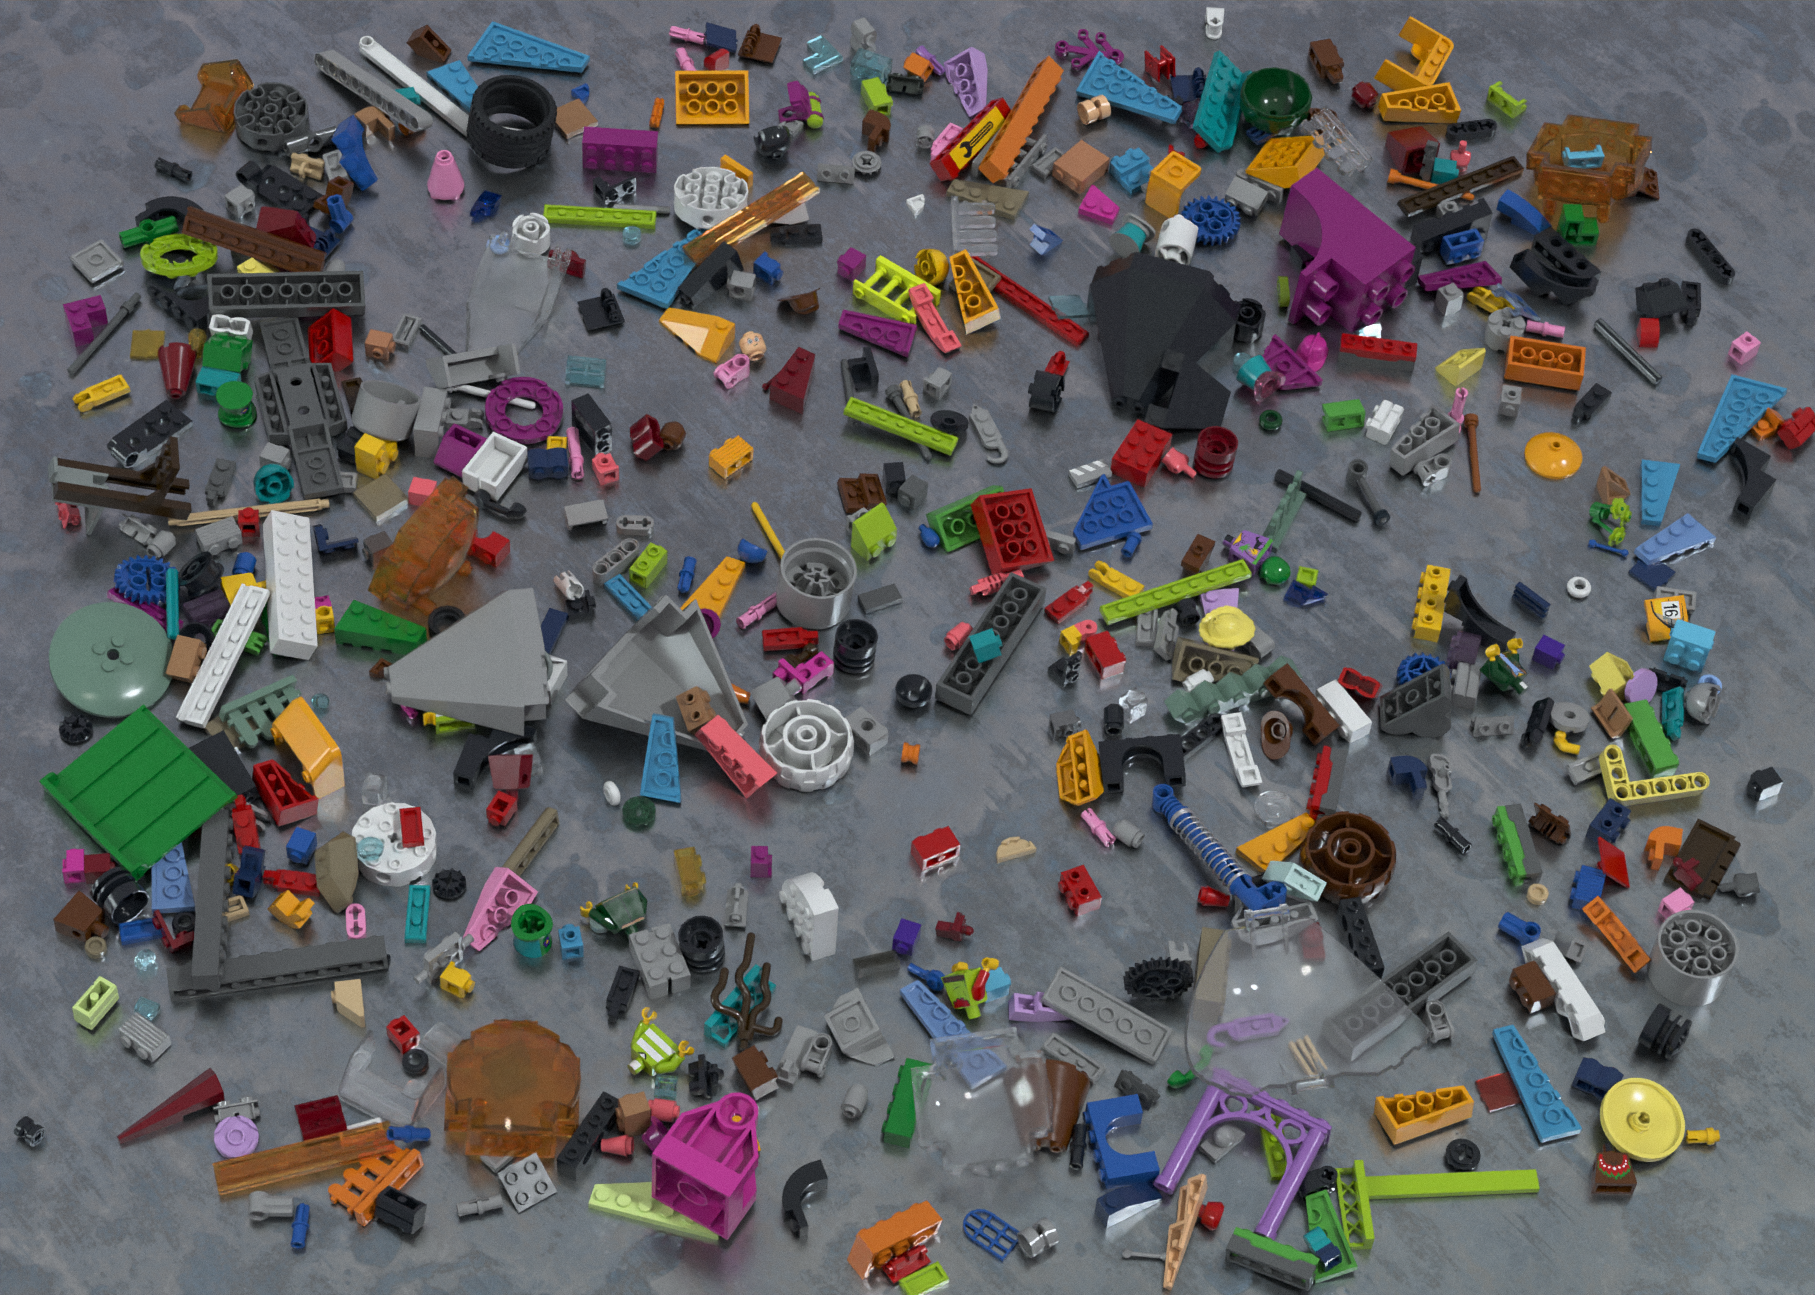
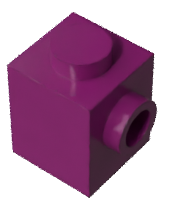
M850 247L844 255L839 256L837 260V273L844 278L854 281L866 268V255Z

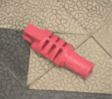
M1021 569L1012 572L1024 578ZM1000 572L978 579V584L969 588L971 596L979 593L987 596L998 592L1010 573L1004 574Z

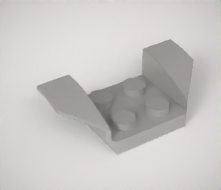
M859 988L839 996L832 1011L824 1015V1018L843 1054L874 1066L894 1058L895 1056Z

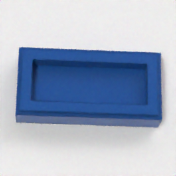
M152 918L119 924L122 946L161 939L163 937L160 929H155Z

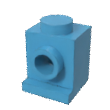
M566 924L562 929H558L562 960L584 957L580 927Z

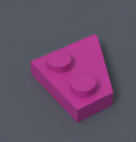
M1091 185L1079 207L1078 213L1113 225L1119 214L1120 207L1096 186Z

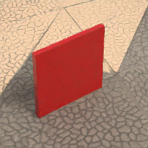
M1598 837L1601 861L1597 862V868L1602 869L1604 874L1624 887L1630 888L1624 852L1602 837Z

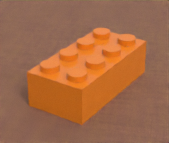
M1510 336L1506 351L1504 379L1580 390L1584 377L1586 347Z

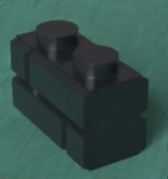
M387 1186L378 1194L375 1216L383 1219L385 1223L401 1228L405 1233L413 1234L423 1226L427 1204L391 1186Z

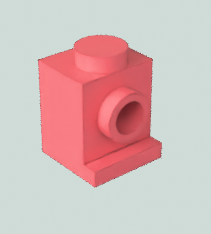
M598 453L592 459V469L600 485L619 480V467L616 465L611 454Z

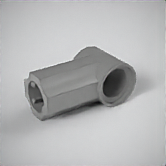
M263 1191L250 1193L248 1217L250 1219L261 1221L267 1219L268 1216H293V1196H270Z

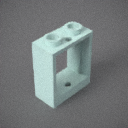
M1270 861L1262 877V880L1267 883L1272 881L1282 882L1287 887L1286 894L1310 901H1318L1326 885L1325 881L1293 862Z

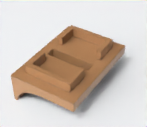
M1609 689L1602 700L1591 707V710L1611 739L1621 737L1633 720L1613 689Z

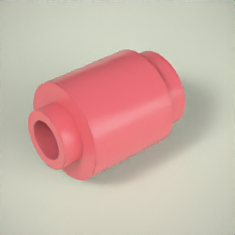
M960 622L947 632L946 637H944L947 647L951 650L960 649L973 630L972 626L968 623Z
M659 1098L648 1101L651 1116H655L660 1121L671 1123L678 1119L680 1106H677L676 1101Z

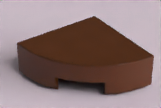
M380 658L369 671V675L375 678H384V667H388L392 663Z

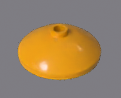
M1544 432L1537 434L1527 442L1524 451V457L1528 466L1535 473L1549 479L1568 478L1579 470L1582 463V452L1579 446L1571 438L1560 433Z

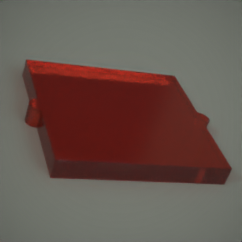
M1509 1071L1475 1081L1480 1093V1099L1484 1101L1489 1113L1523 1103Z

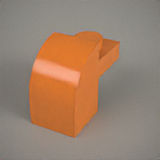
M1661 826L1655 828L1650 833L1644 851L1649 852L1650 869L1659 871L1663 861V854L1674 857L1678 855L1682 843L1683 829Z

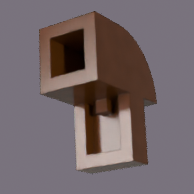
M871 109L862 121V134L869 136L867 150L875 152L877 147H881L883 142L889 143L891 123L887 116Z
M341 176L328 181L326 194L314 201V208L329 215L330 211L326 200L329 196L336 194L342 196L346 208L352 196L354 183Z

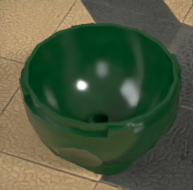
M1277 67L1263 68L1256 72L1253 71L1243 82L1239 105L1246 121L1251 124V128L1256 127L1258 130L1265 131L1266 134L1274 133L1277 135L1275 137L1289 136L1296 127L1306 120L1313 97L1308 83L1298 73Z

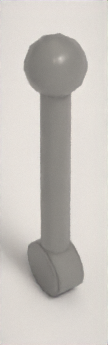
M1125 1248L1122 1251L1125 1258L1138 1256L1159 1258L1162 1261H1166V1252L1162 1254L1134 1252L1129 1248Z

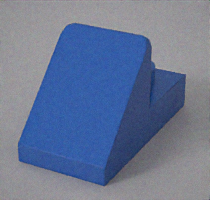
M1033 224L1030 228V231L1035 234L1030 246L1041 255L1047 253L1063 241L1052 230Z

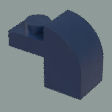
M1413 756L1390 757L1388 772L1393 786L1409 783L1414 800L1423 798L1424 791L1427 790L1425 777L1428 769L1420 759Z
M246 845L242 848L240 868L234 875L233 894L250 898L257 894L266 868L264 866L266 850Z

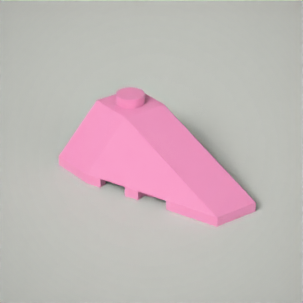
M495 867L483 887L463 938L467 934H471L474 942L469 945L477 951L482 950L498 936V933L504 927L511 924L512 916L517 908L524 904L532 903L538 891L509 868Z

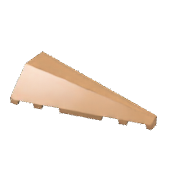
M1204 1174L1188 1178L1187 1185L1180 1187L1177 1221L1169 1225L1163 1282V1288L1168 1290L1173 1288L1208 1189L1207 1178Z

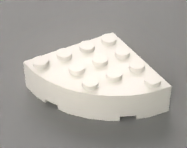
M813 872L785 880L782 890L779 891L782 904L785 903L787 906L788 918L790 921L793 920L795 924L796 936L801 937L802 949L805 955H809L811 961L835 954L839 907L830 890H824L822 887L824 886V881Z

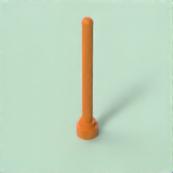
M1392 168L1387 181L1390 184L1401 182L1424 189L1437 186L1434 183L1401 175L1398 170ZM1466 193L1459 198L1472 201L1474 195Z

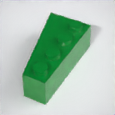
M356 600L352 601L334 628L336 644L350 643L354 647L360 648L363 645L373 647V650L381 651V649L392 650V653L403 655L408 654L427 641L426 627Z

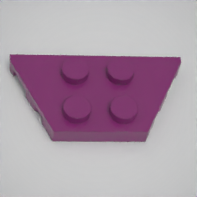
M1276 334L1273 335L1269 346L1267 345L1262 355L1273 372H1265L1264 374L1281 390L1321 386L1323 379Z

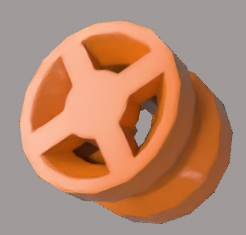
M904 742L901 763L908 761L917 765L920 744L913 746Z

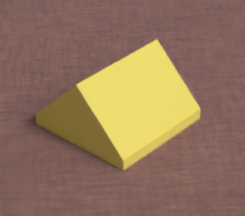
M1485 348L1461 349L1436 366L1435 370L1456 387L1482 368L1486 350Z

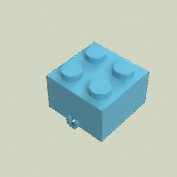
M1677 619L1674 628H1671L1669 634L1671 637L1663 660L1702 673L1710 649L1712 650L1716 631Z

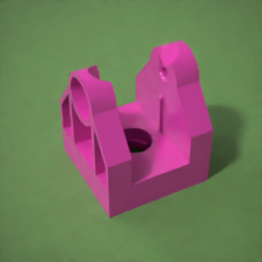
M741 1092L730 1093L717 1102L681 1113L652 1153V1198L726 1240L729 1239L756 1201L755 1169L758 1167L759 1154L756 1134L758 1106L755 1100ZM740 1116L741 1120L735 1122L732 1120V1117Z

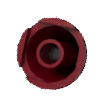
M172 342L169 343L168 347L160 346L157 355L166 394L173 399H180L186 395L197 358V350H192L189 344Z

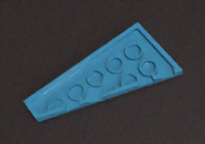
M1098 51L1076 89L1078 96L1091 99L1098 95H1104L1111 106L1172 124L1176 123L1182 112V106L1169 97L1158 93L1154 87L1146 85L1145 81L1126 68H1121L1114 60H1109L1100 51Z
M695 228L687 234L685 239L675 242L668 251L664 250L644 264V268L638 272L634 271L631 273L627 280L617 283V289L668 309L679 293L678 287L697 268L720 235V230Z
M1732 374L1699 448L1697 458L1716 463L1733 446L1737 437L1741 439L1765 415L1768 407L1772 408L1787 394V388Z

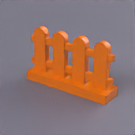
M382 1137L375 1139L373 1145L376 1152L373 1155L362 1153L358 1157L361 1167L358 1170L354 1168L346 1169L343 1173L346 1182L342 1186L337 1183L329 1186L330 1201L333 1204L339 1202L346 1206L347 1212L351 1215L355 1213L357 1222L365 1227L375 1217L374 1213L378 1194L387 1186L400 1191L424 1166L421 1153L414 1148L412 1150L408 1148L402 1150L394 1145V1140L390 1141ZM385 1156L393 1162L388 1166L379 1159ZM369 1171L376 1175L377 1178L373 1181L364 1174ZM354 1186L363 1193L358 1197L349 1189Z

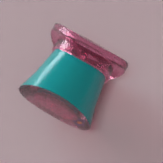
M1257 355L1240 368L1236 380L1253 390L1257 403H1261L1285 383L1286 377L1281 372L1272 371L1264 357Z

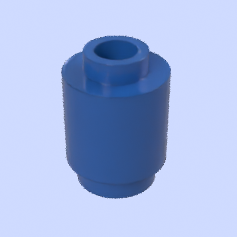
M249 552L239 553L236 557L232 574H253L257 562L256 558Z

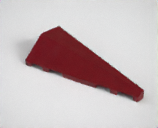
M211 1068L204 1071L117 1136L119 1144L181 1122L184 1115L224 1101V1091L216 1073Z

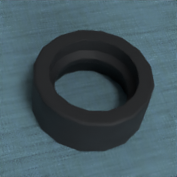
M449 605L434 609L428 618L430 637L432 638L441 632L435 626L439 621L443 619L458 621L465 614L459 608Z

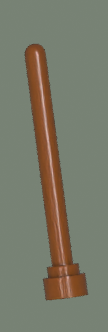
M1469 413L1464 415L1463 426L1468 430L1473 490L1475 493H1479L1481 491L1475 430L1479 425V420L1476 414Z

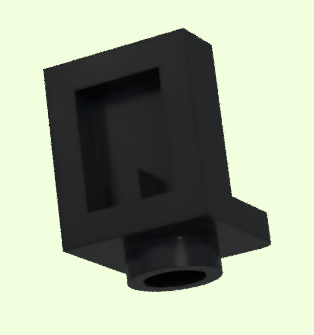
M589 589L585 590V597L565 600L569 621L593 617V608H596L594 596H590Z

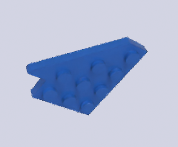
M1102 474L1073 530V537L1076 539L1080 550L1127 537L1131 532L1140 533L1153 528V523L1129 481L1111 486L1105 474Z

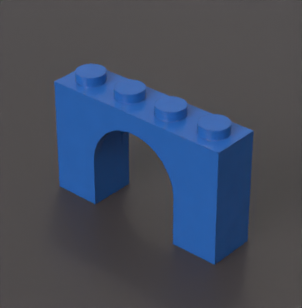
M1138 1094L1087 1102L1086 1109L1082 1113L1085 1125L1088 1124V1139L1090 1144H1094V1160L1096 1163L1099 1162L1100 1181L1105 1183L1106 1190L1155 1181L1160 1172L1155 1151L1125 1155L1113 1150L1106 1140V1135L1115 1128L1141 1124L1143 1111Z

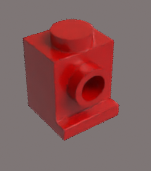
M246 507L243 510H238V526L242 537H260L261 521L259 509L253 510L250 507ZM244 525H255V529H244Z
M498 790L486 808L488 821L494 826H499V824L506 826L512 815L517 812V798Z
M405 1015L393 1019L386 1026L387 1036L398 1047L402 1055L421 1044L420 1032Z

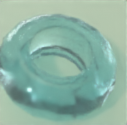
M366 837L359 842L357 852L364 860L373 861L383 854L384 846L378 838ZM368 846L376 847L374 851L365 850Z

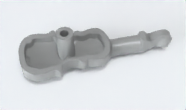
M1432 754L1427 760L1429 770L1433 774L1432 785L1438 791L1440 814L1442 817L1447 818L1449 816V803H1447L1446 793L1452 789V779L1449 777V774L1453 772L1451 769L1452 764L1448 757L1441 754Z

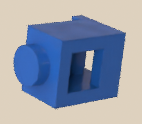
M764 252L753 262V274H756L757 278L769 285L781 279L783 275V270L780 269L781 264L769 258L767 252Z

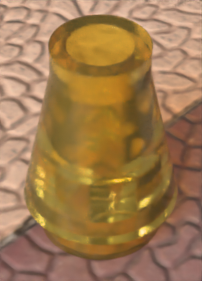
M192 329L188 334V342L191 345V349L197 350L196 359L201 358L204 343L207 340L205 331L201 329Z

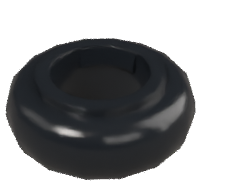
M180 912L172 920V929L177 934L183 931L188 933L195 931L196 916L191 912ZM183 921L191 922V924L186 927H182L179 925Z
M420 1049L408 1050L402 1057L403 1068L411 1074L422 1073L429 1065L427 1054ZM413 1058L421 1060L417 1065L409 1063Z

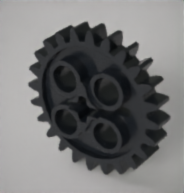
M1152 957L1148 962L1142 960V964L1135 963V967H1129V971H1125V976H1123L1124 988L1127 990V994H1132V998L1138 997L1139 1000L1146 998L1147 1002L1151 999L1155 1001L1163 999L1166 1001L1167 997L1175 999L1174 995L1181 996L1182 992H1188V988H1191L1192 983H1194L1193 971L1190 965L1185 964V961L1179 962L1178 958L1172 961L1171 957H1168L1166 960H1163L1162 957L1155 960Z

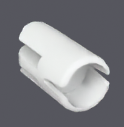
M568 570V575L566 572L560 573L561 579L557 575L554 577L555 585L569 600H575L574 596L579 599L583 595L584 587L571 571Z

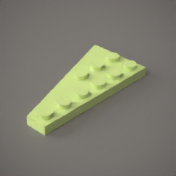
M652 1182L594 1185L588 1208L715 1240L719 1239V1235L652 1198Z

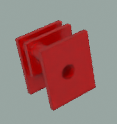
M1163 45L1160 46V60L1157 57H1153L1147 50L1144 51L1145 71L1157 82H1160V72L1167 79H1170V74L1176 77L1175 57Z

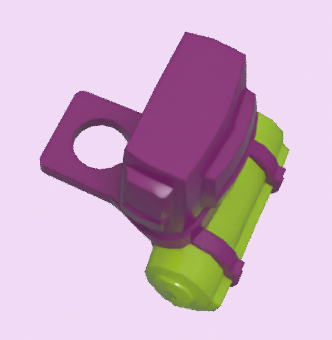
M798 80L787 83L791 106L778 110L780 123L784 121L787 123L795 120H806L810 128L817 129L821 127L824 116L821 112L819 95H816L814 92H808L807 88L801 85ZM788 111L795 112L788 118L783 117L784 113Z

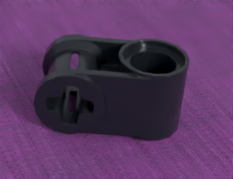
M1323 1166L1307 1172L1298 1189L1302 1201H1306L1305 1196L1323 1190L1332 1193L1337 1186L1338 1174L1336 1169L1332 1166Z

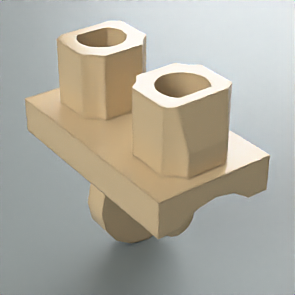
M293 153L291 155L290 172L299 174L301 178L307 176L318 180L323 179L324 159L310 158L303 153Z

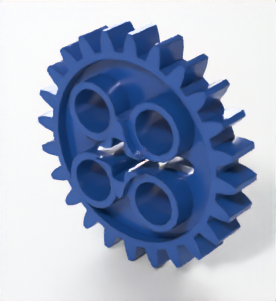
M1208 195L1207 199L1200 196V200L1194 198L1193 203L1188 201L1181 215L1198 227L1197 243L1202 240L1204 245L1207 242H1210L1211 246L1214 245V242L1221 245V241L1228 243V238L1233 240L1234 235H1237L1240 229L1241 217H1239V212L1235 211L1236 207H1230V202L1225 204L1224 198L1219 201L1217 196L1214 199H1211L1210 195Z
M137 555L136 559L129 557L128 561L122 560V564H118L117 569H115V588L119 589V594L125 593L124 598L132 597L131 602L139 600V604H142L145 601L149 606L151 602L158 605L159 601L165 604L166 572L169 568L176 569V567H170V562L163 563V558L156 560L155 556L151 559H148L147 555L144 558ZM146 569L148 570V574H149V575H148L149 591L146 589V583H147Z

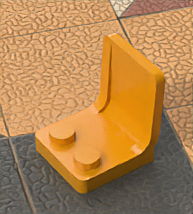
M1172 151L1151 171L1145 203L1168 218L1178 215L1181 195L1201 175V167L1179 153Z

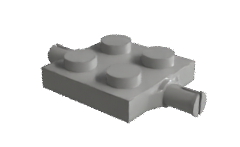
M456 931L452 935L446 936L438 946L425 953L423 957L424 968L413 977L414 981L419 985L422 981L426 980L432 985L440 978L451 961L455 962L456 966L463 960V951L465 947L474 942L473 936L467 934L462 939Z

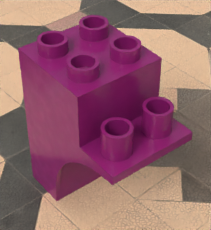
M1317 167L1291 185L1279 235L1292 246L1298 244L1311 254L1314 260L1306 262V268L1300 272L1288 321L1294 325L1304 316H1307L1319 326L1331 316L1351 333L1363 324L1367 327L1373 326L1381 317L1384 308L1388 305L1396 308L1405 300L1408 291L1404 288L1405 282L1409 280L1415 271V266L1411 262L1416 247Z

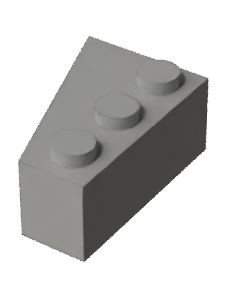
M424 387L414 426L415 456L435 458L444 436V423H447L448 413L446 411L450 409L451 398H448L447 389Z

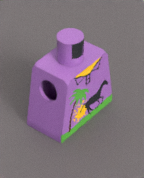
M1244 530L1238 538L1227 534L1222 544L1230 548L1229 561L1235 562L1244 559L1253 577L1271 553L1273 540Z

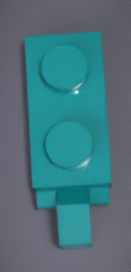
M1681 686L1662 693V725L1667 735L1673 741L1681 738L1680 727L1683 726L1684 689Z

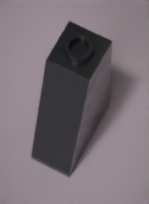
M723 241L678 287L680 299L685 304L690 303L693 307H696L727 283L728 277H732L734 270L742 272L744 268L738 251Z
M224 730L189 747L237 795L243 794L247 803L253 802L260 796L255 783Z

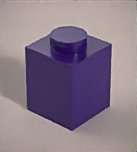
M1543 634L1534 649L1531 660L1553 670L1557 664L1560 665L1564 660L1565 654L1563 650L1565 645Z
M901 918L893 937L892 950L899 954L912 956L921 935L922 925Z

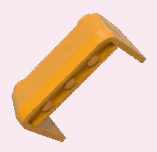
M1410 16L1398 36L1413 44L1411 53L1420 60L1416 70L1411 74L1385 59L1374 79L1394 91L1433 85L1454 48V44L1449 38Z
M300 696L292 700L272 723L270 731L276 746L285 741L303 765V779L306 783L310 782L312 785L313 795L321 799L345 786L342 754L336 742L304 698Z

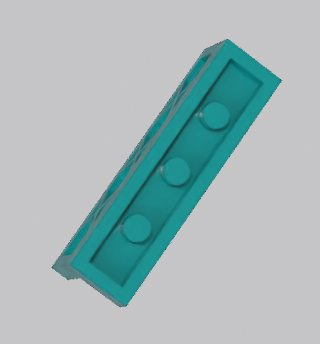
M757 964L743 978L750 993L753 992L751 999H754L755 1003L750 1007L749 1013L763 999L762 992L756 993L755 987L760 983L762 967ZM769 981L771 994L776 989V985ZM736 986L721 1004L732 1007L740 1012L742 994ZM715 1010L704 1023V1035L725 1048L736 1036L738 1024L737 1022L730 1023V1016ZM720 1029H728L729 1034L723 1039L716 1035V1032Z

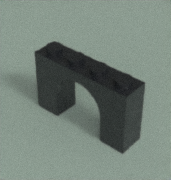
M180 256L174 261L177 263H183L186 261V259L183 256ZM155 273L146 280L148 294L152 298H156L164 308L171 310L176 318L182 319L190 329H194L198 333H201L210 326L208 295L199 300L192 301L181 299L176 295L181 288L195 280L196 276L190 277L186 275L168 278L165 275Z
M1180 734L1098 742L1104 794L1124 792L1123 767L1130 759L1138 756L1151 757L1161 764L1165 784L1171 787L1186 786Z

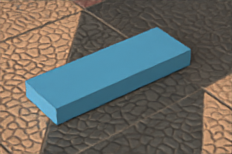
M621 574L604 583V588L636 622L652 607Z

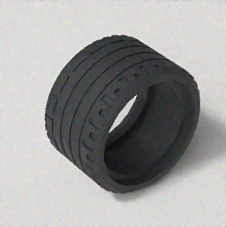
M500 75L487 79V81L478 86L472 97L466 130L470 147L486 162L503 168L520 169L540 162L549 152L556 123L557 106L553 96L545 87L526 77ZM499 113L514 114L527 119L536 127L528 130L507 129L492 122L488 116Z

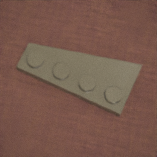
M954 179L947 190L946 196L1014 221L1029 197V191Z

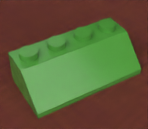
M989 486L926 514L930 528L934 529L940 538L939 543L946 552H950L980 538L971 504L979 495L1004 492L1003 486Z

